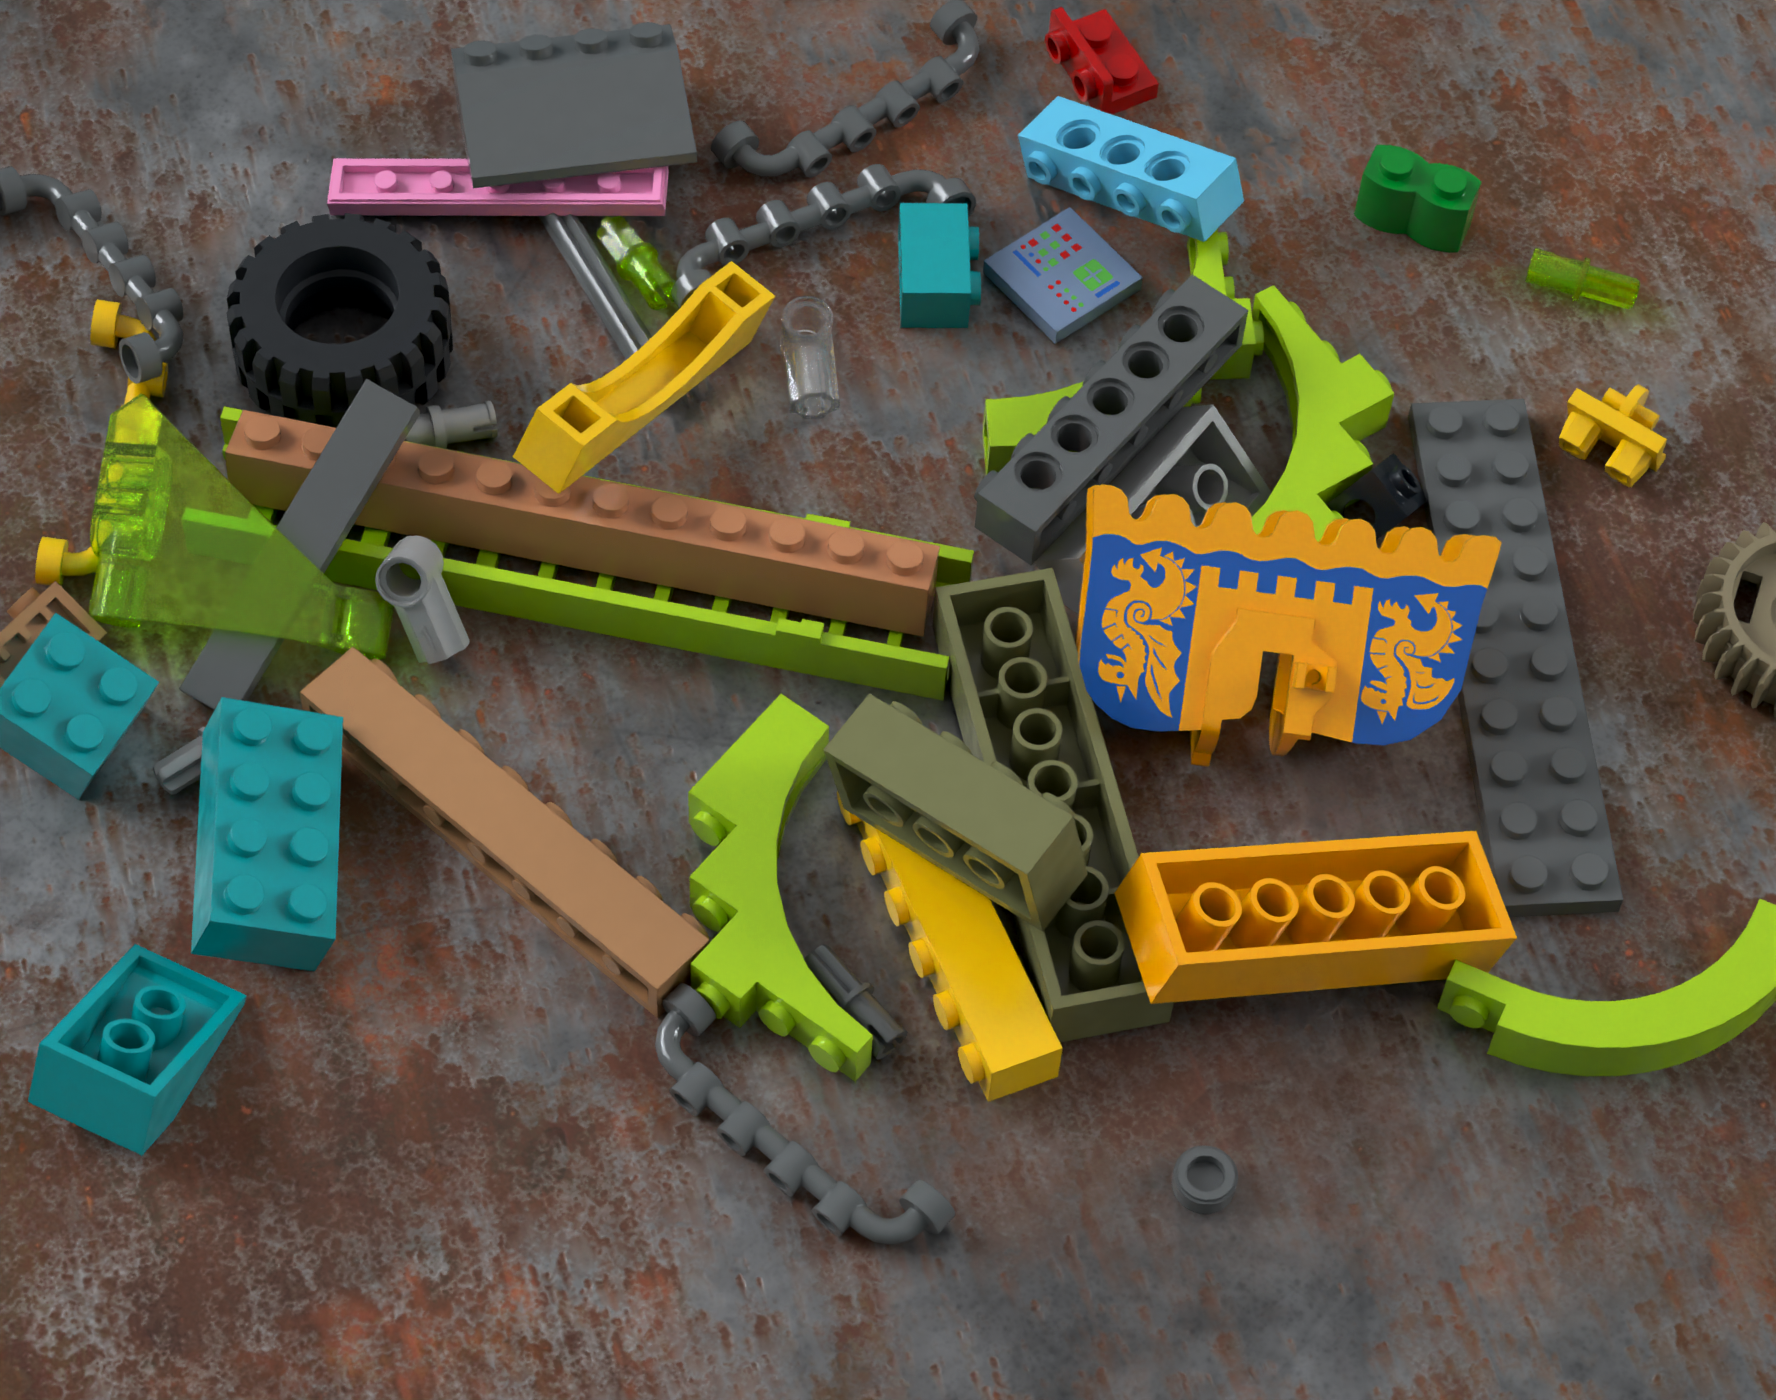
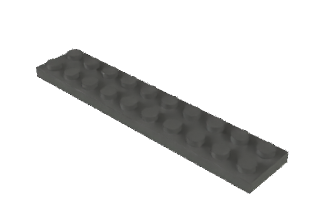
M1525 399L1411 403L1408 420L1420 487L1426 498V502L1423 504L1427 527L1437 538L1439 556L1446 541L1454 535L1493 536L1502 542L1481 607L1458 700L1486 857L1508 916L1527 917L1619 912L1623 902V895Z

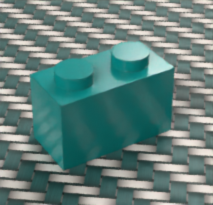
M900 203L898 226L900 328H968L970 305L981 304V272L970 271V260L979 259V227L968 226V203Z

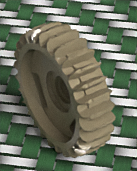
M1763 522L1755 536L1749 531L1743 530L1735 544L1726 542L1719 556L1713 557L1696 594L1697 603L1693 611L1692 621L1698 625L1695 631V641L1700 644H1706L1702 652V661L1718 662L1714 674L1715 679L1720 680L1731 677L1735 681L1731 689L1732 696L1746 690L1753 695L1752 709L1756 708L1762 701L1774 705V717L1776 718V533L1767 523ZM1749 581L1756 584L1758 593L1749 623L1738 620L1733 603L1737 589Z

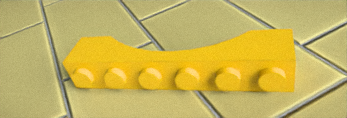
M729 262L700 284L665 325L622 364L603 377L588 384H568L539 406L513 458L560 494L752 341L775 295L734 262Z

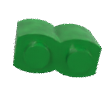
M1376 145L1362 175L1354 216L1373 229L1392 234H1407L1412 240L1429 249L1449 253L1459 252L1472 222L1482 182L1462 168L1449 164L1428 163L1424 158L1408 149L1393 145Z

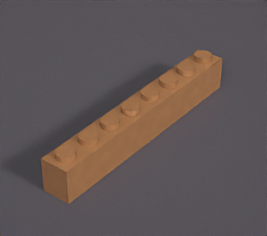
M352 647L300 691L303 711L343 717L342 755L657 1019L665 1012L662 1001L679 983H684L691 987V963L710 943L709 936L704 927L691 915L683 913L680 916L664 903L660 892L649 880L642 876L634 878L619 866L616 857L604 843L597 839L589 841L574 829L571 820L559 806L552 802H547L546 804L541 802L529 792L525 781L514 769L506 765L501 768L484 754L483 748L470 733L462 729L456 732L441 719L436 707L421 694L413 696L398 684L395 675L386 664L379 659L370 661Z

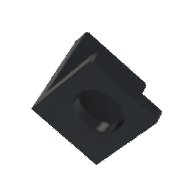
M1393 453L1326 505L1331 511L1335 510L1345 518L1344 510L1349 501L1360 499L1369 503L1375 511L1376 520L1373 528L1377 540L1425 503L1426 498L1415 475Z

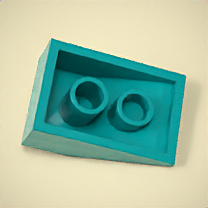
M134 944L39 1043L28 1102L119 1146L143 1155L175 1119L245 1005L247 995Z

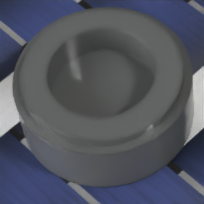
M1205 1145L1192 1147L1182 1153L1175 1163L1171 1181L1174 1196L1182 1206L1192 1212L1200 1214L1218 1212L1224 1209L1234 1197L1238 1183V1171L1234 1161L1224 1151Z

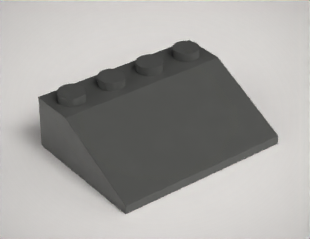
M643 22L632 26L630 29L614 31L589 28L581 30L575 35L551 38L546 35L536 34L526 36L520 41L497 44L490 41H474L465 47L451 49L457 110L473 188L697 162V151L680 58L670 24L659 25L652 22Z

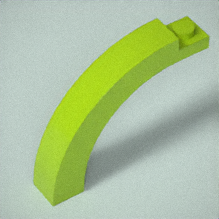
M1759 899L1747 927L1735 944L1717 962L1685 983L1660 993L1618 1001L1565 999L1524 988L1455 960L1446 980L1437 1009L1450 1014L1455 1021L1464 1026L1484 1028L1493 1032L1494 1035L1487 1054L1517 1065L1550 1073L1576 1076H1624L1648 1073L1680 1065L1705 1055L1734 1039L1755 1023L1776 1001V905Z

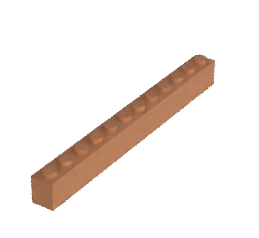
M243 410L225 451L230 500L287 511L336 428ZM403 441L354 525L410 536L418 535L430 540L924 637L935 594L940 546L585 476H581L558 494L522 464Z

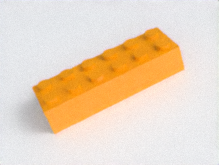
M1476 831L1141 853L1114 893L1150 1004L1444 980L1448 978L1455 960L1488 973L1517 939Z

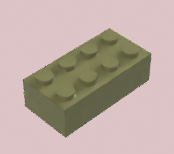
M869 693L823 749L844 809L1041 931L1045 930L1088 874L1081 849L1082 844L1079 840L1074 820V813L1064 801L1050 793H1044L1042 796L1023 786L1021 779L1011 769L999 762H993L991 765L986 764L973 756L969 747L958 737L946 731L938 735L923 726L918 716L899 702L893 701L888 705Z

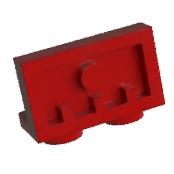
M1063 7L1051 10L1049 33L1045 35L1046 48L1052 61L1056 64L1061 63L1071 77L1075 93L1081 101H1087L1092 108L1113 115L1157 98L1158 81L1106 9L1074 21L1071 20Z

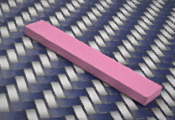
M333 159L327 205L330 215H345V213L372 216H547L548 214L555 213L558 216H567L569 214L574 216H665L669 170L668 166L473 188L467 159Z

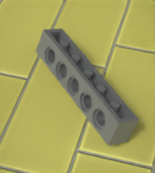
M1193 274L1176 291L1173 289L1167 290L1157 302L1152 316L1142 326L1135 324L1125 333L1119 344L1118 351L1107 362L1099 360L1094 364L1086 375L1080 390L1072 398L1065 396L1057 402L1049 414L1047 423L1036 435L1032 433L1025 435L1015 447L1011 460L999 472L992 470L982 479L974 495V499L977 501L975 528L1029 565H1032L1086 509L1087 489L1094 485H1109L1242 346L1248 310ZM1031 488H1040V489H1043V490H1035V489H1031Z

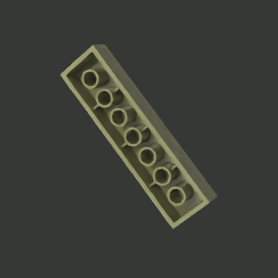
M1053 568L936 587L932 628L939 654L949 656L947 683L964 743L976 758L988 765H991L993 762L1005 765L1021 779L1023 786L1040 796L1044 793L1055 795L1064 801L1074 813V820L1079 840L1082 844L1081 849L1088 873L1044 931L1011 912L1029 980L1059 1041H1071L1170 1022L1174 1002L1150 1004L1114 894L1139 856L1093 701L1086 691L1078 661V651Z

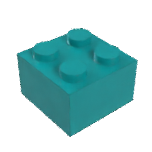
M55 613L0 688V748L79 800L142 712L158 686L159 681Z

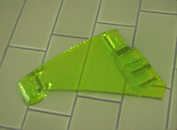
M139 394L110 414L90 527L91 547L98 560L88 611L89 616L96 622L121 627H141L142 621L192 626L294 640L320 646L342 655L354 647L369 660H384L386 658L394 605L384 600L379 592L334 584L144 394Z

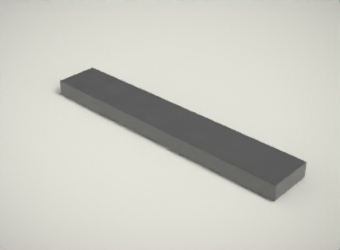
M367 379L365 380L179 690L215 710L221 697L248 701L421 412L418 407Z

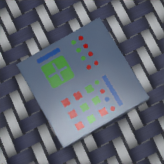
M1071 207L985 259L983 273L1054 344L1141 290L1143 279Z

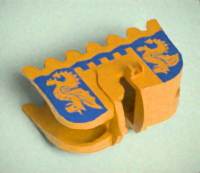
M1094 485L1087 489L1086 549L1075 634L1078 661L1086 691L1092 698V701L1109 717L1130 728L1158 732L1190 731L1191 765L1209 767L1212 753L1219 739L1222 720L1240 719L1252 710L1257 698L1263 651L1279 653L1269 719V745L1273 756L1282 757L1287 755L1298 739L1310 741L1312 733L1356 744L1383 746L1411 740L1442 720L1462 689L1481 607L1502 542L1493 536L1454 535L1446 541L1439 556L1437 538L1430 530L1423 527L1408 528L1401 526L1394 527L1387 532L1381 547L1378 548L1375 530L1369 522L1362 519L1348 520L1346 518L1334 519L1326 526L1321 540L1317 541L1315 539L1313 521L1307 514L1298 510L1274 511L1266 518L1261 532L1256 534L1253 530L1251 513L1246 506L1237 502L1213 504L1207 509L1202 523L1195 527L1191 522L1188 503L1183 497L1176 494L1155 495L1147 501L1142 516L1134 519L1129 514L1127 496L1121 489L1111 485Z

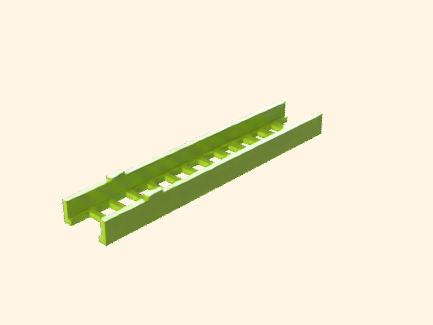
M224 406L220 421L225 443L222 450L223 459H226L225 451L243 411L241 409ZM677 494V495H682V496H687V497H693V496H688V495H683V494ZM703 499L940 546L936 587L971 582L974 550L850 527V521L807 513L806 518ZM251 504L247 518L241 519L187 508L183 524L189 553L253 566L277 527L273 523L278 509ZM365 527L361 542L345 539L321 579L377 590L375 582L376 572L393 549L387 547L392 532ZM431 540L442 552L444 566L441 575L456 606L944 700L947 687L949 656L901 647L904 637L902 632L890 630L887 644L844 636L848 623L846 621L831 619L829 631L823 632L824 623L802 619L801 622L787 620L790 610L773 607L770 621L730 614L728 612L732 599L715 596L712 610L673 603L670 601L674 587L657 584L654 598L613 591L617 576L603 573L599 574L596 587L555 580L559 565L547 562L541 563L538 576L498 569L502 554L481 549L476 564L444 558L449 543ZM399 563L400 569L406 576L416 580L420 579V575L414 567L409 564Z

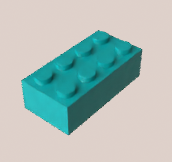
M221 697L203 731L191 954L315 971L336 940L343 717Z

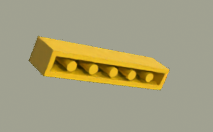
M837 791L838 804L848 825L857 824L864 839L861 840L860 846L869 872L873 876L880 874L887 887V891L884 892V898L893 923L896 926L904 924L912 942H909L908 947L913 966L921 978L929 976L937 993L933 995V1003L938 1019L945 1030L953 1028L961 1044V1047L958 1048V1056L968 1081L971 1084L979 1082L987 1101L990 1102L1058 1077L1063 1048L991 900L844 809Z

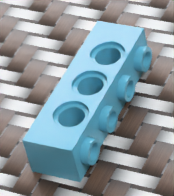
M1057 96L1018 134L1028 178L1040 184L1050 185L1077 195L1084 200H1091L1121 211L1128 216L1143 219L1167 228L1174 233H1181L1203 242L1244 202L1235 157Z

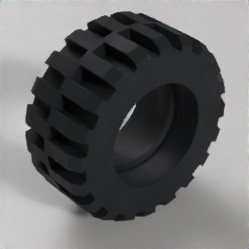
M345 213L344 219H330L329 214L313 216L312 223L300 226L298 221L282 227L279 237L274 239L269 235L254 247L255 258L248 255L242 260L235 271L236 279L229 285L227 294L228 311L226 314L236 372L241 385L248 388L249 397L260 409L265 411L270 409L273 416L337 428L366 379L413 405L416 402L422 405L426 404L438 391L437 382H441L446 378L451 365L450 353L453 351L449 290L446 277L441 275L439 262L433 253L426 249L422 250V242L406 231L399 235L396 233L395 225L376 218L374 223L365 222L364 217L359 214ZM335 307L364 308L388 319L386 324L375 333L358 341L343 344L319 343L306 339L294 332L295 328L308 317Z

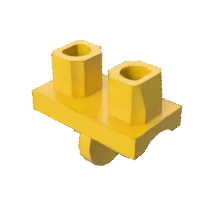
M1637 384L1627 397L1610 387L1604 394L1602 401L1576 388L1567 401L1568 418L1559 436V446L1578 459L1585 460L1599 439L1616 448L1605 464V472L1623 485L1632 487L1648 468L1657 472L1666 458L1663 450L1667 439L1652 431L1660 415L1644 407L1649 390Z

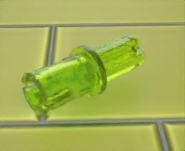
M609 216L601 221L602 227L597 231V237L616 261V270L619 276L633 283L652 310H660L667 307V304L657 292L658 288H661L673 303L674 299L672 298L671 291L676 281L670 277L657 260L658 253L656 248L650 243L643 242L623 216H616L612 219Z
M1535 247L1525 279L1526 283L1545 286L1574 295L1573 301L1578 302L1580 296H1584L1626 309L1633 308L1640 290V281L1638 279L1591 266V258L1586 257L1583 262L1556 255Z

